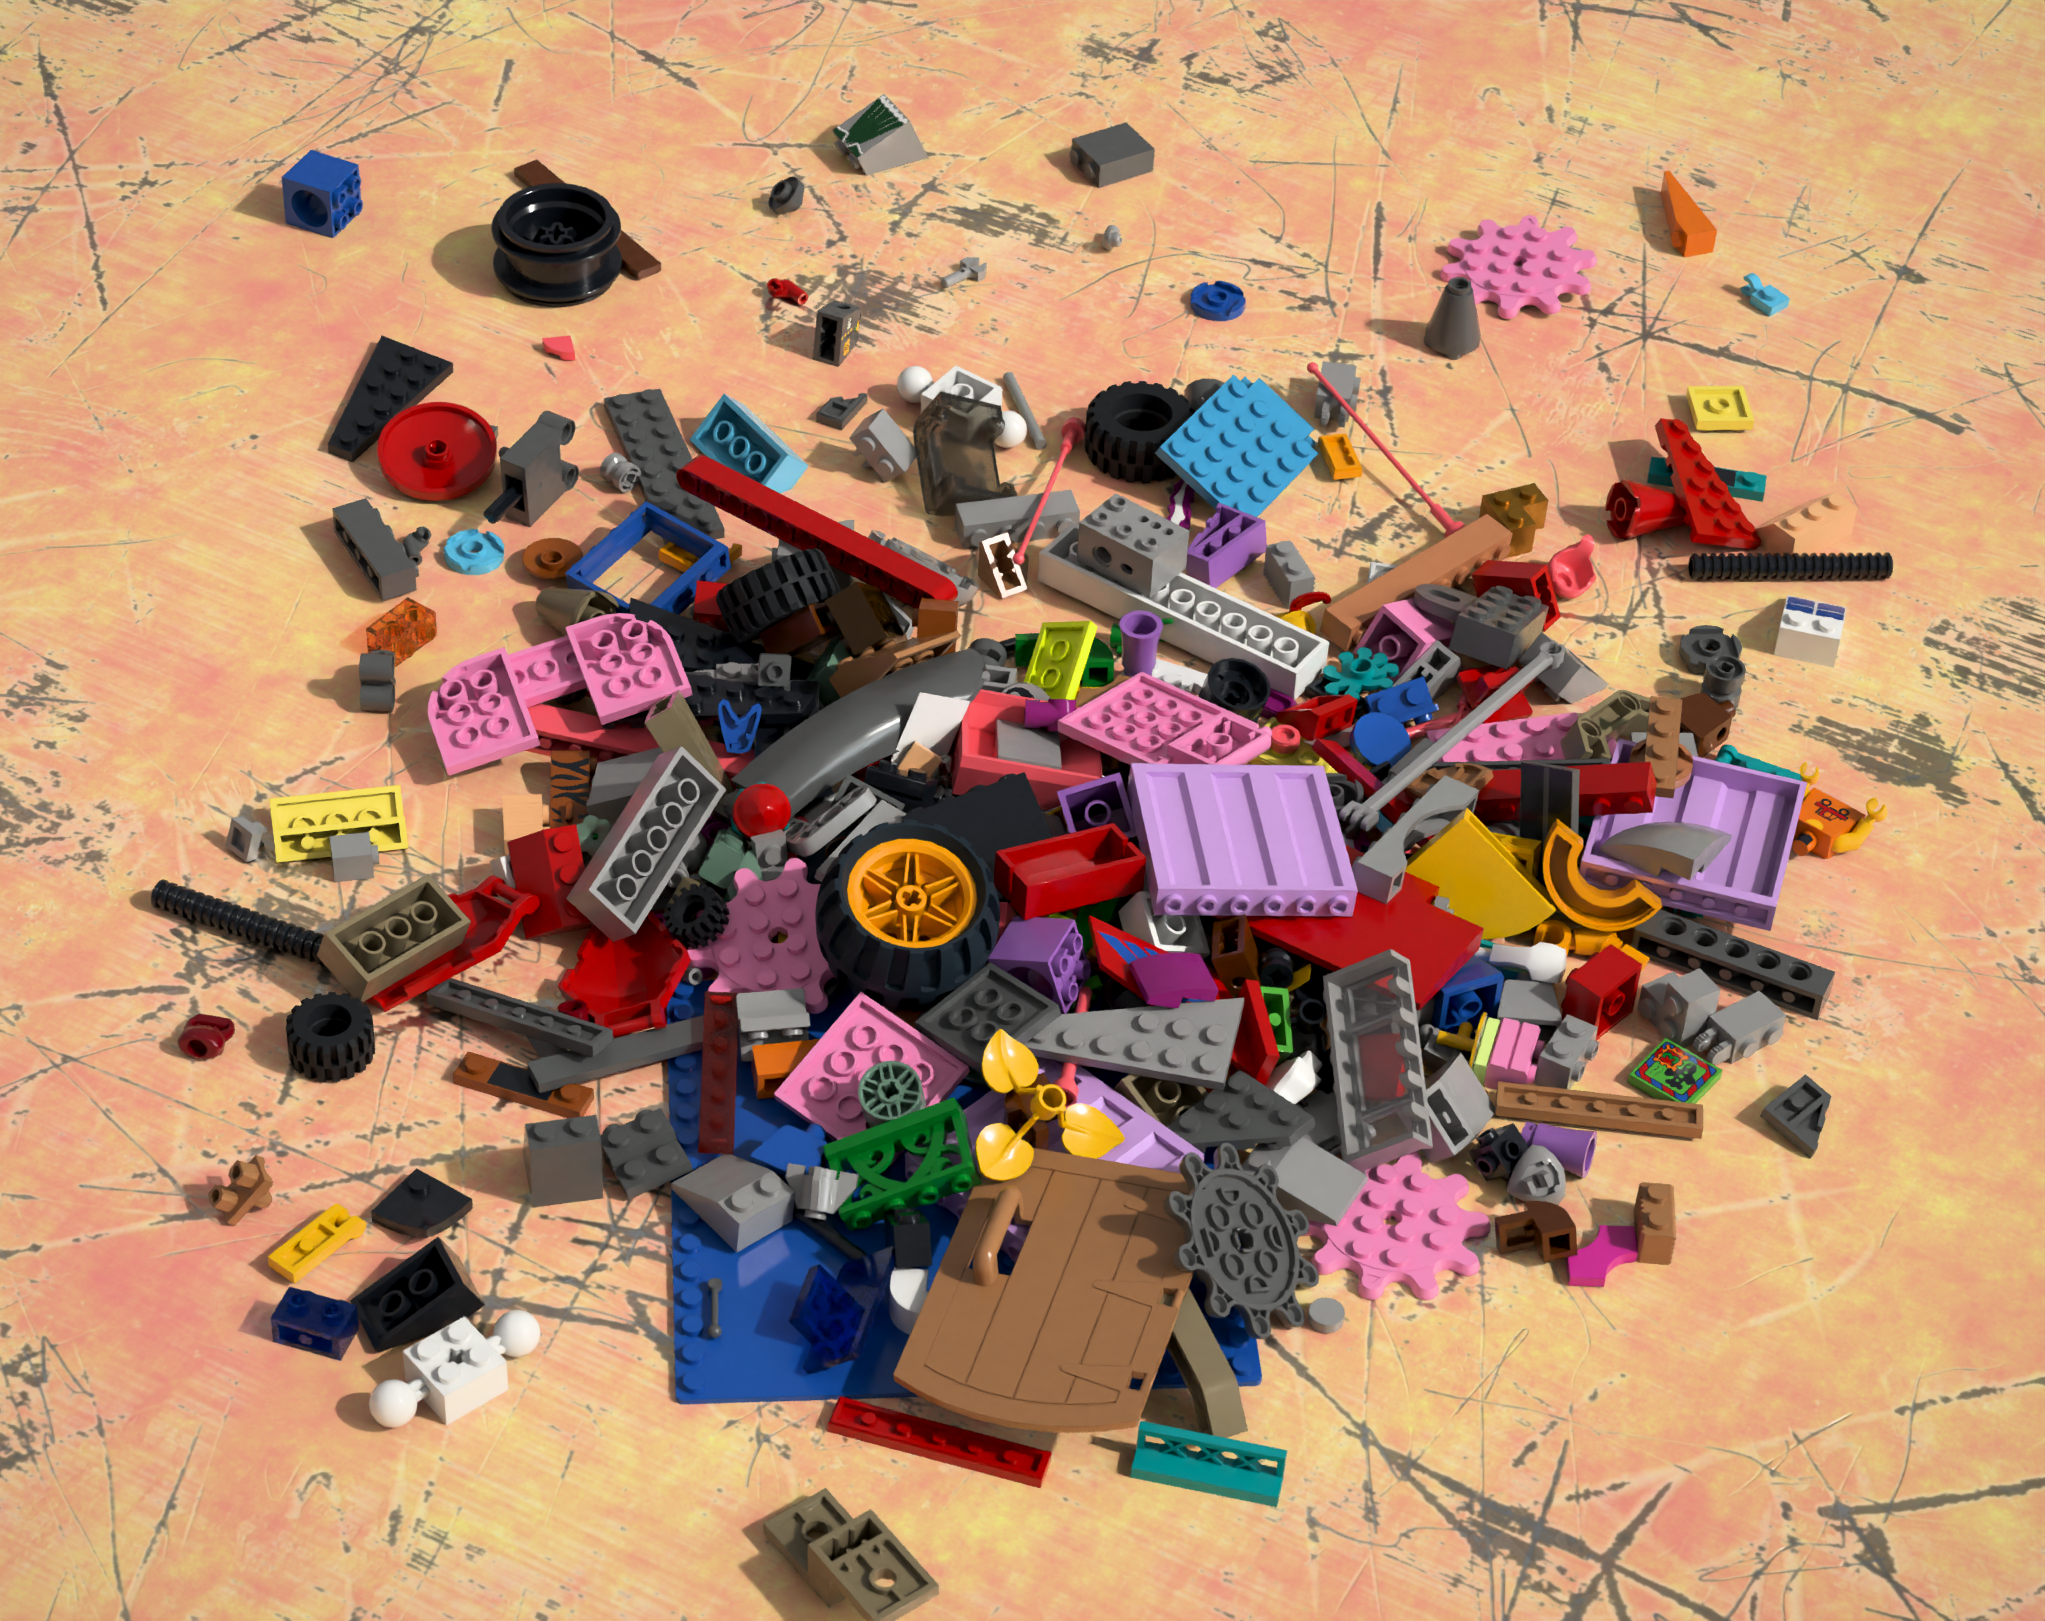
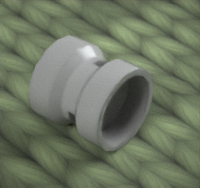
M612 453L603 460L600 466V475L606 481L613 483L620 491L629 492L639 483L641 470L635 464L628 462L621 454Z

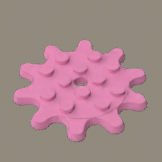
M1526 215L1521 219L1519 225H1509L1505 228L1498 226L1493 220L1486 219L1481 221L1477 228V233L1480 236L1478 239H1452L1447 247V252L1452 256L1458 257L1461 261L1445 265L1440 272V278L1444 282L1449 283V280L1455 277L1469 280L1474 292L1476 305L1483 301L1495 302L1498 305V315L1505 319H1511L1517 316L1519 309L1525 305L1537 306L1546 314H1556L1561 310V304L1557 298L1560 294L1567 292L1576 295L1588 294L1591 290V284L1586 277L1577 274V272L1596 266L1597 258L1591 250H1574L1570 248L1577 241V234L1572 227H1563L1554 232H1547L1545 229L1539 228V222L1535 216Z
M799 858L789 859L784 866L782 874L770 881L759 880L757 875L748 868L739 869L733 878L737 895L726 903L730 915H726L729 919L728 924H722L725 931L722 934L717 932L715 936L718 939L714 942L708 939V946L702 947L698 944V949L688 948L687 951L691 959L689 967L698 969L712 968L718 973L717 979L710 985L707 991V1001L710 1005L714 1007L724 1006L736 998V995L739 993L803 988L807 1012L818 1014L827 1008L829 1001L824 992V986L828 980L834 978V975L821 953L816 934L815 910L821 884H811L807 881L808 867ZM704 909L695 913L696 919H698L701 916ZM778 931L788 936L782 943L775 944L771 942Z
M1413 1152L1398 1158L1394 1165L1383 1164L1366 1170L1367 1173L1364 1174L1367 1175L1368 1181L1339 1224L1333 1226L1308 1220L1309 1230L1302 1236H1314L1323 1243L1324 1247L1318 1250L1310 1261L1316 1267L1318 1274L1328 1275L1340 1269L1353 1271L1359 1278L1357 1291L1361 1297L1368 1300L1378 1299L1383 1295L1384 1289L1388 1284L1399 1282L1406 1284L1417 1298L1426 1301L1432 1300L1438 1295L1439 1287L1435 1279V1275L1438 1272L1451 1270L1463 1276H1473L1478 1273L1480 1263L1476 1254L1465 1248L1462 1243L1468 1238H1479L1488 1235L1491 1230V1224L1486 1214L1466 1211L1457 1205V1202L1464 1198L1469 1191V1185L1464 1176L1452 1174L1446 1178L1432 1179L1427 1174L1421 1172L1423 1162L1417 1152ZM1391 1216L1395 1217L1394 1220L1397 1221L1398 1224L1391 1226L1385 1224L1383 1221L1391 1219Z

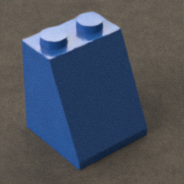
M1473 955L1434 995L1435 1004L1431 1025L1434 1028L1457 1035L1459 1026L1463 1022H1469L1473 1026V1031L1477 1030L1483 1012L1487 1013V1019L1489 1017L1497 1019L1504 981L1503 974Z

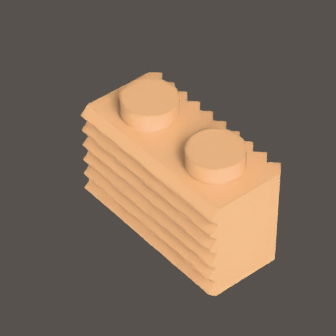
M542 794L502 795L504 851L506 856L509 855L508 841L544 829H550V827H543V824H549V805H542Z

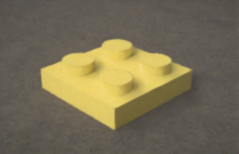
M1687 386L1686 398L1696 430H1753L1754 418L1744 386Z

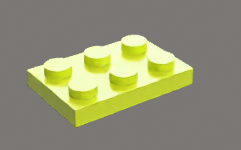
M1091 621L1043 622L1024 682H1030L1041 687L1050 699L1074 700L1098 626Z

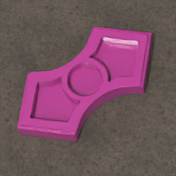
M1599 1225L1597 1238L1590 1245L1578 1249V1255L1566 1257L1569 1286L1604 1287L1606 1276L1614 1267L1621 1264L1634 1263L1638 1255L1635 1227Z

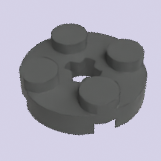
M1712 625L1696 626L1690 629L1688 635L1682 636L1679 655L1683 662L1688 665L1687 669L1690 673L1701 675L1704 673L1707 660L1712 656L1724 654L1734 656L1740 660L1741 642L1734 634H1732L1731 638L1723 634V628Z

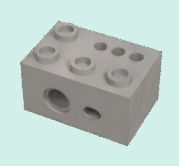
M1115 493L1079 522L1077 561L1151 598L1186 569L1189 530Z

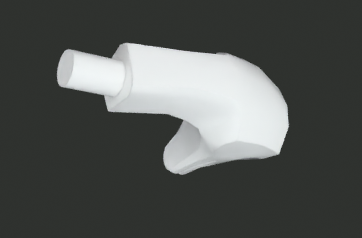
M1539 942L1532 947L1493 944L1492 949L1479 947V950L1474 954L1481 960L1489 962L1493 967H1514L1526 970L1529 973L1530 979L1537 982L1561 983L1566 971V950L1550 943Z

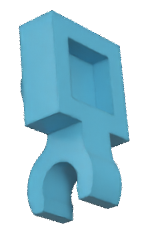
M1749 273L1744 276L1743 279L1749 284L1743 286L1741 292L1750 297L1749 303L1769 317L1788 307L1790 298L1770 284L1763 287L1760 278L1755 273Z

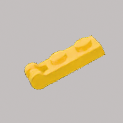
M336 1203L268 1256L269 1267L295 1284L351 1238H359L366 1229V1221L356 1215L350 1216L348 1209Z

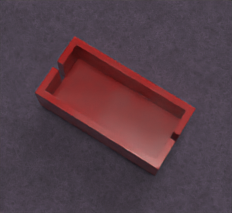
M1114 823L996 851L994 886L1007 901L1011 900L1010 904L1024 920L1143 891L1146 857L1132 842L1128 843V837Z

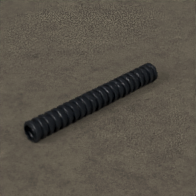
M1849 552L1847 555L1838 553L1837 556L1835 553H1829L1828 556L1826 553H1820L1819 556L1816 553H1811L1810 556L1807 553H1802L1801 556L1798 553H1793L1792 556L1789 553H1784L1782 556L1780 553H1774L1773 556L1770 553H1765L1764 556L1761 553H1756L1755 556L1752 553H1747L1746 556L1743 553H1738L1737 556L1734 553H1729L1728 556L1724 553H1720L1719 556H1716L1715 553H1711L1709 556L1706 553H1702L1700 556L1697 553H1693L1689 558L1688 570L1692 580H1697L1698 577L1701 580H1706L1707 577L1710 580H1715L1716 577L1720 580H1724L1726 577L1729 580H1733L1735 577L1738 580H1742L1744 577L1747 580H1751L1753 577L1756 580H1760L1762 577L1766 580L1771 579V577L1775 580L1780 579V577L1787 580L1790 577L1798 579L1799 576L1802 579H1807L1808 576L1811 579H1817V576L1820 579H1826L1827 576L1829 579H1835L1836 576L1838 579H1844L1845 576L1848 579H1853L1854 576L1857 579H1862L1863 576L1866 579H1871L1872 576L1875 579H1880L1881 576L1884 579H1889L1893 572V559L1889 552H1885L1883 555L1880 552H1876L1874 555L1871 552H1867L1865 555L1861 552L1856 553V555Z
M160 880L152 890L151 904L154 908H161L163 911H170L175 915L179 914L183 918L188 917L192 921L197 920L200 924L206 923L209 927H216V929L224 930L226 933H233L238 937L242 936L246 940L251 939L255 943L261 942L264 946L270 945L272 949H279L281 952H288L292 956L297 955L301 959L306 958L310 962L316 961L318 965H324L317 957L324 936L321 933L315 934L314 931L305 930L304 927H296L295 924H287L283 920L278 921L275 917L269 918L266 914L260 915L257 911H251L245 907L242 908L237 904L233 905L228 901L224 902L220 898L196 892L194 889H187L185 886H178V884L173 882L169 883L168 880Z

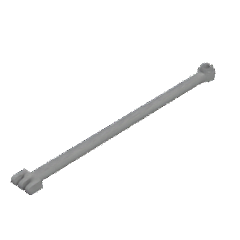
M1557 642L1543 643L1540 646V653L1537 657L1362 804L1353 800L1340 811L1339 819L1345 822L1350 819V824L1354 826L1360 825L1361 829L1365 831L1372 829L1379 823L1378 811L1546 668H1558L1564 661V646L1560 644L1559 650L1556 652Z

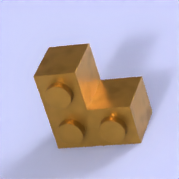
M1535 483L1482 495L1479 518L1488 514L1513 533L1510 542L1511 549L1506 558L1532 552L1535 530L1544 528L1548 499Z

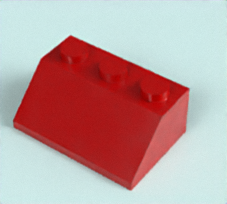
M576 824L544 829L508 841L507 846L516 890L522 893L529 892L540 900L538 910L533 914L526 913L521 918L525 940L591 928L593 923L566 899L585 870Z

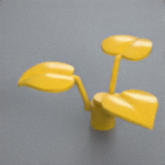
M1000 1029L993 1035L984 1050L981 1064L982 1075L987 1085L999 1094L1008 1093L1014 1088L1015 1092L1019 1095L1035 1094L1030 1102V1109L1033 1115L1016 1134L1010 1126L1003 1123L990 1124L979 1133L975 1143V1154L979 1171L985 1178L994 1181H1008L1026 1172L1033 1161L1034 1151L1032 1146L1021 1138L1038 1119L1043 1121L1051 1120L1056 1114L1059 1127L1065 1129L1061 1135V1142L1069 1154L1097 1159L1125 1140L1124 1135L1115 1123L1098 1109L1087 1104H1073L1066 1109V1095L1059 1086L1048 1084L1044 1087L1038 1085L1036 1088H1026L1036 1080L1039 1069L1035 1056L1025 1045L1010 1037L1004 1030Z

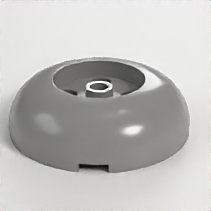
M871 530L868 538L950 579L958 591V596L954 601H959V607L967 604L980 587L969 577H962L955 573L956 569L899 539L893 537L892 540L887 539L886 541L884 539L885 534L877 530Z

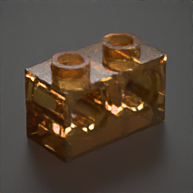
M407 597L366 628L368 652L375 650L393 652L395 654V667H397L437 636L436 612Z

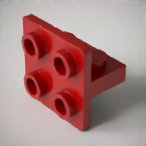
M1490 665L1459 672L1456 678L1474 710L1521 669H1518V667L1503 669ZM1535 678L1481 724L1530 717L1533 711L1523 692Z

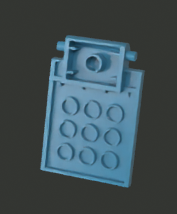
M1235 375L1228 379L1155 452L1160 459L1215 510L1218 503H1222L1255 517H1258L1318 455L1313 449L1317 442L1309 436L1314 428L1261 378L1252 383L1246 376L1240 381Z

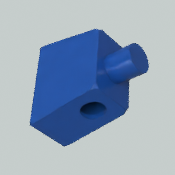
M815 1123L810 1124L805 1131L791 1125H784L750 1154L749 1162L772 1170L789 1186L786 1180L788 1163L806 1166L805 1175H808L809 1166L827 1169L828 1160L823 1145L828 1144L825 1141L827 1137L826 1131Z

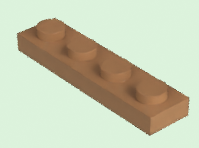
M1651 696L1644 762H1651L1657 782L1655 796L1674 798L1682 700Z

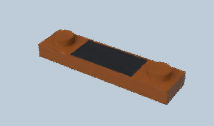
M469 1051L453 1073V1082L456 1085L565 1118L584 1116L594 1100V1089L579 1084H567L561 1088L539 1093L528 1069Z

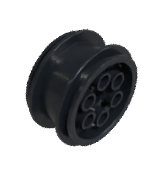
M547 183L531 186L507 198L492 220V237L498 246L493 258L495 275L512 295L522 301L544 307H570L584 304L604 294L620 274L622 256L616 245L621 234L620 218L615 209L602 195L589 188L567 183Z

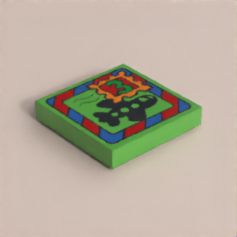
M1665 1038L1629 1074L1627 1083L1658 1100L1696 1104L1721 1079L1723 1070Z

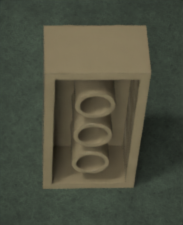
M427 874L326 932L317 957L353 998L357 997L364 1002L462 944L471 921L433 878Z

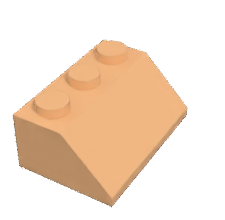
M1837 492L1809 500L1756 527L1755 532L1762 541L1759 545L1773 555L1774 553H1780L1782 556L1784 553H1789L1792 556L1793 553H1798L1801 556L1802 553H1807L1810 556L1811 553H1817L1852 534L1858 507Z

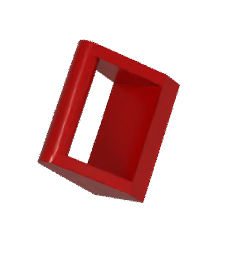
M1349 694L1316 696L1277 712L1276 720L1282 725H1290L1296 728L1300 736L1308 741H1313L1317 738L1323 739L1352 726L1358 700Z

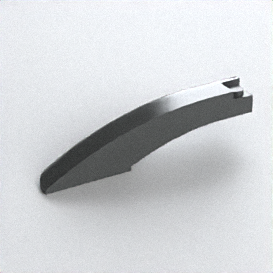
M972 648L949 653L888 674L831 703L790 730L735 775L731 780L737 789L726 795L722 802L714 808L715 814L721 822L728 823L732 827V807L739 790L746 789L758 782H765L766 784L778 787L788 797L791 805V819L809 802L831 786L845 779L847 774L851 775L882 758L900 752L896 750V747L920 692L970 701L971 703L984 684L982 674L986 671L984 660ZM745 837V839L751 843V839Z

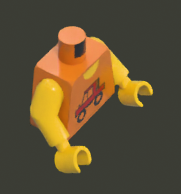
M1807 762L1803 763L1799 769L1801 781L1807 782L1792 843L1793 851L1800 856H1805L1812 852L1823 859H1829L1837 853L1857 850L1874 829L1873 823L1886 819L1887 808L1885 804L1882 805L1880 810L1875 812L1873 810L1878 805L1877 798L1869 799L1866 803L1868 813L1866 816L1815 787L1810 791L1808 790L1809 786L1817 783L1819 780V769L1817 766L1812 776H1806L1804 773L1808 765Z

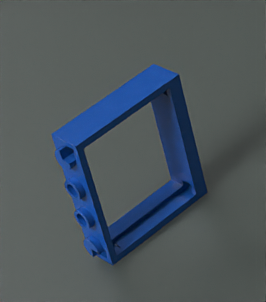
M645 501L634 512L632 511L629 517L620 525L613 528L601 542L593 546L576 564H573L565 573L568 589L599 590L612 595L593 584V582L652 531L700 558L650 603V605L680 615L695 601L697 581L716 582L731 568L729 551L726 545ZM613 595L619 608L615 607L616 613L628 614L629 604Z

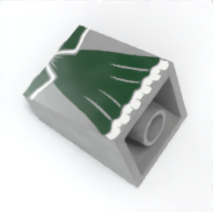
M885 94L832 130L837 139L834 144L843 156L847 154V159L855 170L860 168L866 175L924 160L928 157L910 120Z

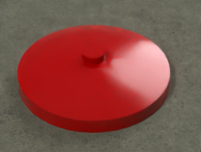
M448 402L423 403L398 413L383 428L377 445L379 466L386 480L402 493L423 500H449L474 491L489 478L497 461L496 437L489 423L475 411L465 406Z

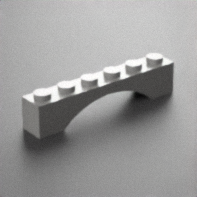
M1446 775L1435 785L1431 784L1426 794L1421 799L1417 798L1411 809L1407 813L1403 812L1393 827H1387L1380 840L1377 842L1373 841L1368 851L1362 857L1358 856L1352 865V871L1358 892L1387 904L1402 888L1407 866L1404 854L1406 850L1416 842L1436 835L1466 808L1474 814L1479 790Z

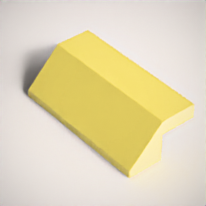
M400 785L269 799L277 863L331 857L329 836L369 832L371 845H377L378 852L408 849Z

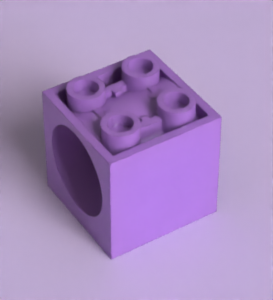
M1014 916L988 958V963H993L1058 1004L1061 1014L1068 1012L1072 1003L1077 999L1081 988L1091 975V963L1087 960L1083 948V939L1078 932L1074 919L1034 917L1024 920L1021 916Z

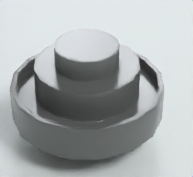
M794 176L779 181L771 190L768 202L769 207L778 215L798 210L803 203L804 184Z

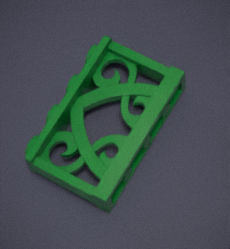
M955 1097L823 1145L830 1170L837 1171L836 1180H839L840 1171L845 1172L854 1169L859 1175L856 1189L867 1183L860 1191V1198L862 1200L852 1203L853 1192L838 1209L841 1219L850 1231L864 1229L875 1222L884 1220V1213L893 1212V1207L912 1205L916 1208L922 1205L933 1204L938 1199L955 1193L966 1192L971 1187L982 1183L967 1128L966 1115ZM955 1131L959 1145L946 1144L947 1134ZM921 1143H922L923 1146H924L923 1148H922V1147H916V1145L921 1144ZM906 1149L912 1155L925 1157L917 1171L907 1182L895 1181L879 1175L891 1164L894 1153ZM956 1154L961 1157V1163L953 1166L952 1162L948 1158L942 1157V1155ZM882 1158L879 1163L876 1162L877 1159ZM952 1165V1167L943 1170L945 1166ZM869 1194L873 1195V1196H870V1197H868V1198L863 1199L866 1195H869Z

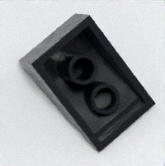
M439 1236L350 1300L367 1336L378 1353L432 1335L464 1316L468 1318L485 1306L462 1261Z

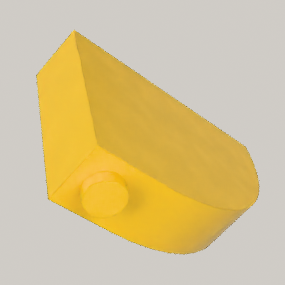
M1468 808L1463 810L1407 859L1405 872L1439 886L1438 896L1450 899L1449 909L1454 910V915L1484 928L1482 939L1505 938L1520 934L1542 923L1556 911L1557 906L1548 890Z

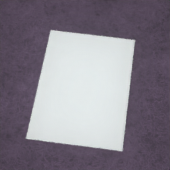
M920 692L896 747V750L900 752L893 754L891 761L899 764L914 741H917L942 758V761L930 777L937 779L970 701Z

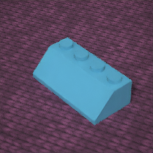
M726 394L722 395L689 439L707 457L780 494L791 490L809 466L747 406Z

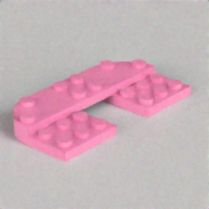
M607 614L565 627L567 636L509 655L505 647L470 658L456 665L442 677V685L438 688L437 692L432 691L428 703L429 721L448 776L540 746L539 738L527 707L588 688L601 725L649 710L653 704L677 690H680L684 698L692 696L690 683L671 637L665 629L652 620L648 623L636 620L635 614Z

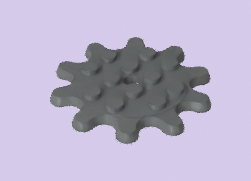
M1228 1142L1220 1144L1215 1150L1214 1170L1208 1168L1198 1154L1194 1152L1186 1154L1179 1163V1169L1188 1185L1189 1193L1184 1195L1178 1191L1171 1192L1164 1200L1163 1208L1169 1217L1180 1224L1185 1236V1244L1178 1247L1173 1254V1263L1180 1271H1195L1199 1280L1205 1283L1207 1294L1204 1308L1206 1313L1213 1318H1223L1230 1313L1231 1307H1234L1242 1316L1248 1336L1253 1339H1265L1270 1335L1269 1315L1271 1312L1286 1327H1299L1303 1325L1305 1315L1295 1297L1296 1285L1303 1288L1315 1287L1319 1282V1274L1316 1267L1301 1256L1297 1246L1298 1238L1309 1230L1308 1219L1302 1211L1298 1209L1287 1211L1280 1205L1276 1196L1279 1179L1274 1168L1264 1164L1258 1168L1253 1176L1247 1174L1241 1167L1237 1150Z

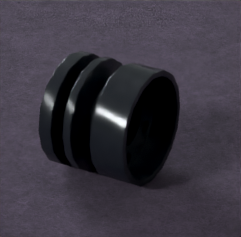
M1222 659L1212 665L1198 697L1257 723L1270 696V683L1265 673L1256 665L1243 659Z

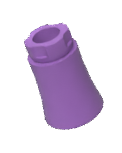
M1132 611L1125 614L1119 622L1122 637L1123 673L1128 677H1133L1140 672L1152 676V670L1156 665V653L1163 629V622L1160 617L1152 612Z
M1532 1122L1525 1123L1521 1135L1529 1147L1531 1145L1544 1146L1555 1155L1564 1170L1582 1178L1587 1176L1595 1153L1596 1131L1574 1130L1539 1123V1125Z

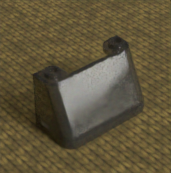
M940 391L918 416L913 428V438L924 508L927 514L938 517L955 516L956 504L1017 496L1012 483L1003 482L1000 484L993 442L1003 433L1005 428L1001 406Z

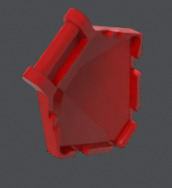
M495 875L489 876L475 889L460 895L449 894L450 899L471 921L462 944L365 1001L387 1012L501 952L520 919L526 913L533 914L538 910L540 906L539 898L529 892L522 893L506 885L503 879ZM500 896L512 902V904L508 905L494 897Z
M651 911L636 934L615 942L611 941L593 924L576 953L578 962L575 968L567 969L558 984L562 997L567 1001H584L587 1005L590 1021L612 1029L613 1038L653 1027L656 1030L666 1028L664 1009L691 962L687 949L677 939L674 940L670 936L668 929Z

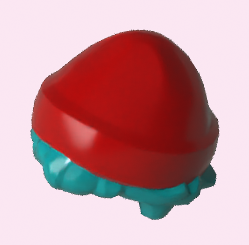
M758 782L746 789L739 790L732 807V830L738 835L750 839V837L770 833L779 829H788V822L791 817V805L788 797L778 787L766 784L765 782Z

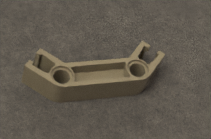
M1618 690L1591 708L1575 721L1561 739L1560 744L1564 758H1610L1611 761L1612 756L1608 747V741L1613 738L1616 739L1620 735L1630 737L1631 732H1647L1650 698L1626 690Z
M1188 1288L1186 1296L1181 1303L1179 1315L1167 1344V1349L1193 1398L1200 1433L1227 1438L1246 1432L1248 1428L1237 1379ZM1163 1294L1160 1304L1171 1307L1175 1295Z

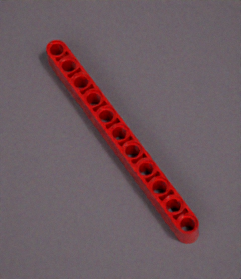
M705 455L696 456L676 473L679 485L686 492L802 551L813 548L819 549L824 552L829 565L868 585L880 587L882 592L913 608H919L921 598L954 601L958 596L955 584L947 577Z

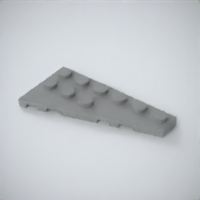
M1244 998L1215 1000L1214 1002L1180 1003L1179 1009L1157 1005L1061 1014L1024 1045L1036 1057L1224 1090L1244 1007Z

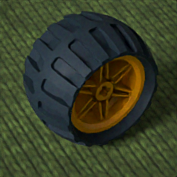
M903 820L902 823L890 825L888 822L871 828L866 835L860 834L852 839L830 864L817 896L815 910L816 934L821 953L828 962L830 971L842 986L847 985L852 990L855 997L862 992L888 1011L896 1012L897 1009H912L913 1012H920L941 1002L987 965L999 932V897L989 867L982 857L978 858L974 847L965 838H958L948 832L946 827L935 823L932 826L918 823V820Z

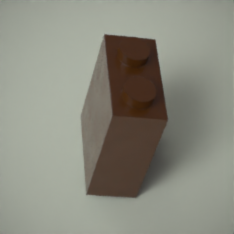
M822 601L804 607L761 632L759 636L767 653L794 656L811 651L842 632L838 625L834 626L826 614V610L829 608L826 602Z

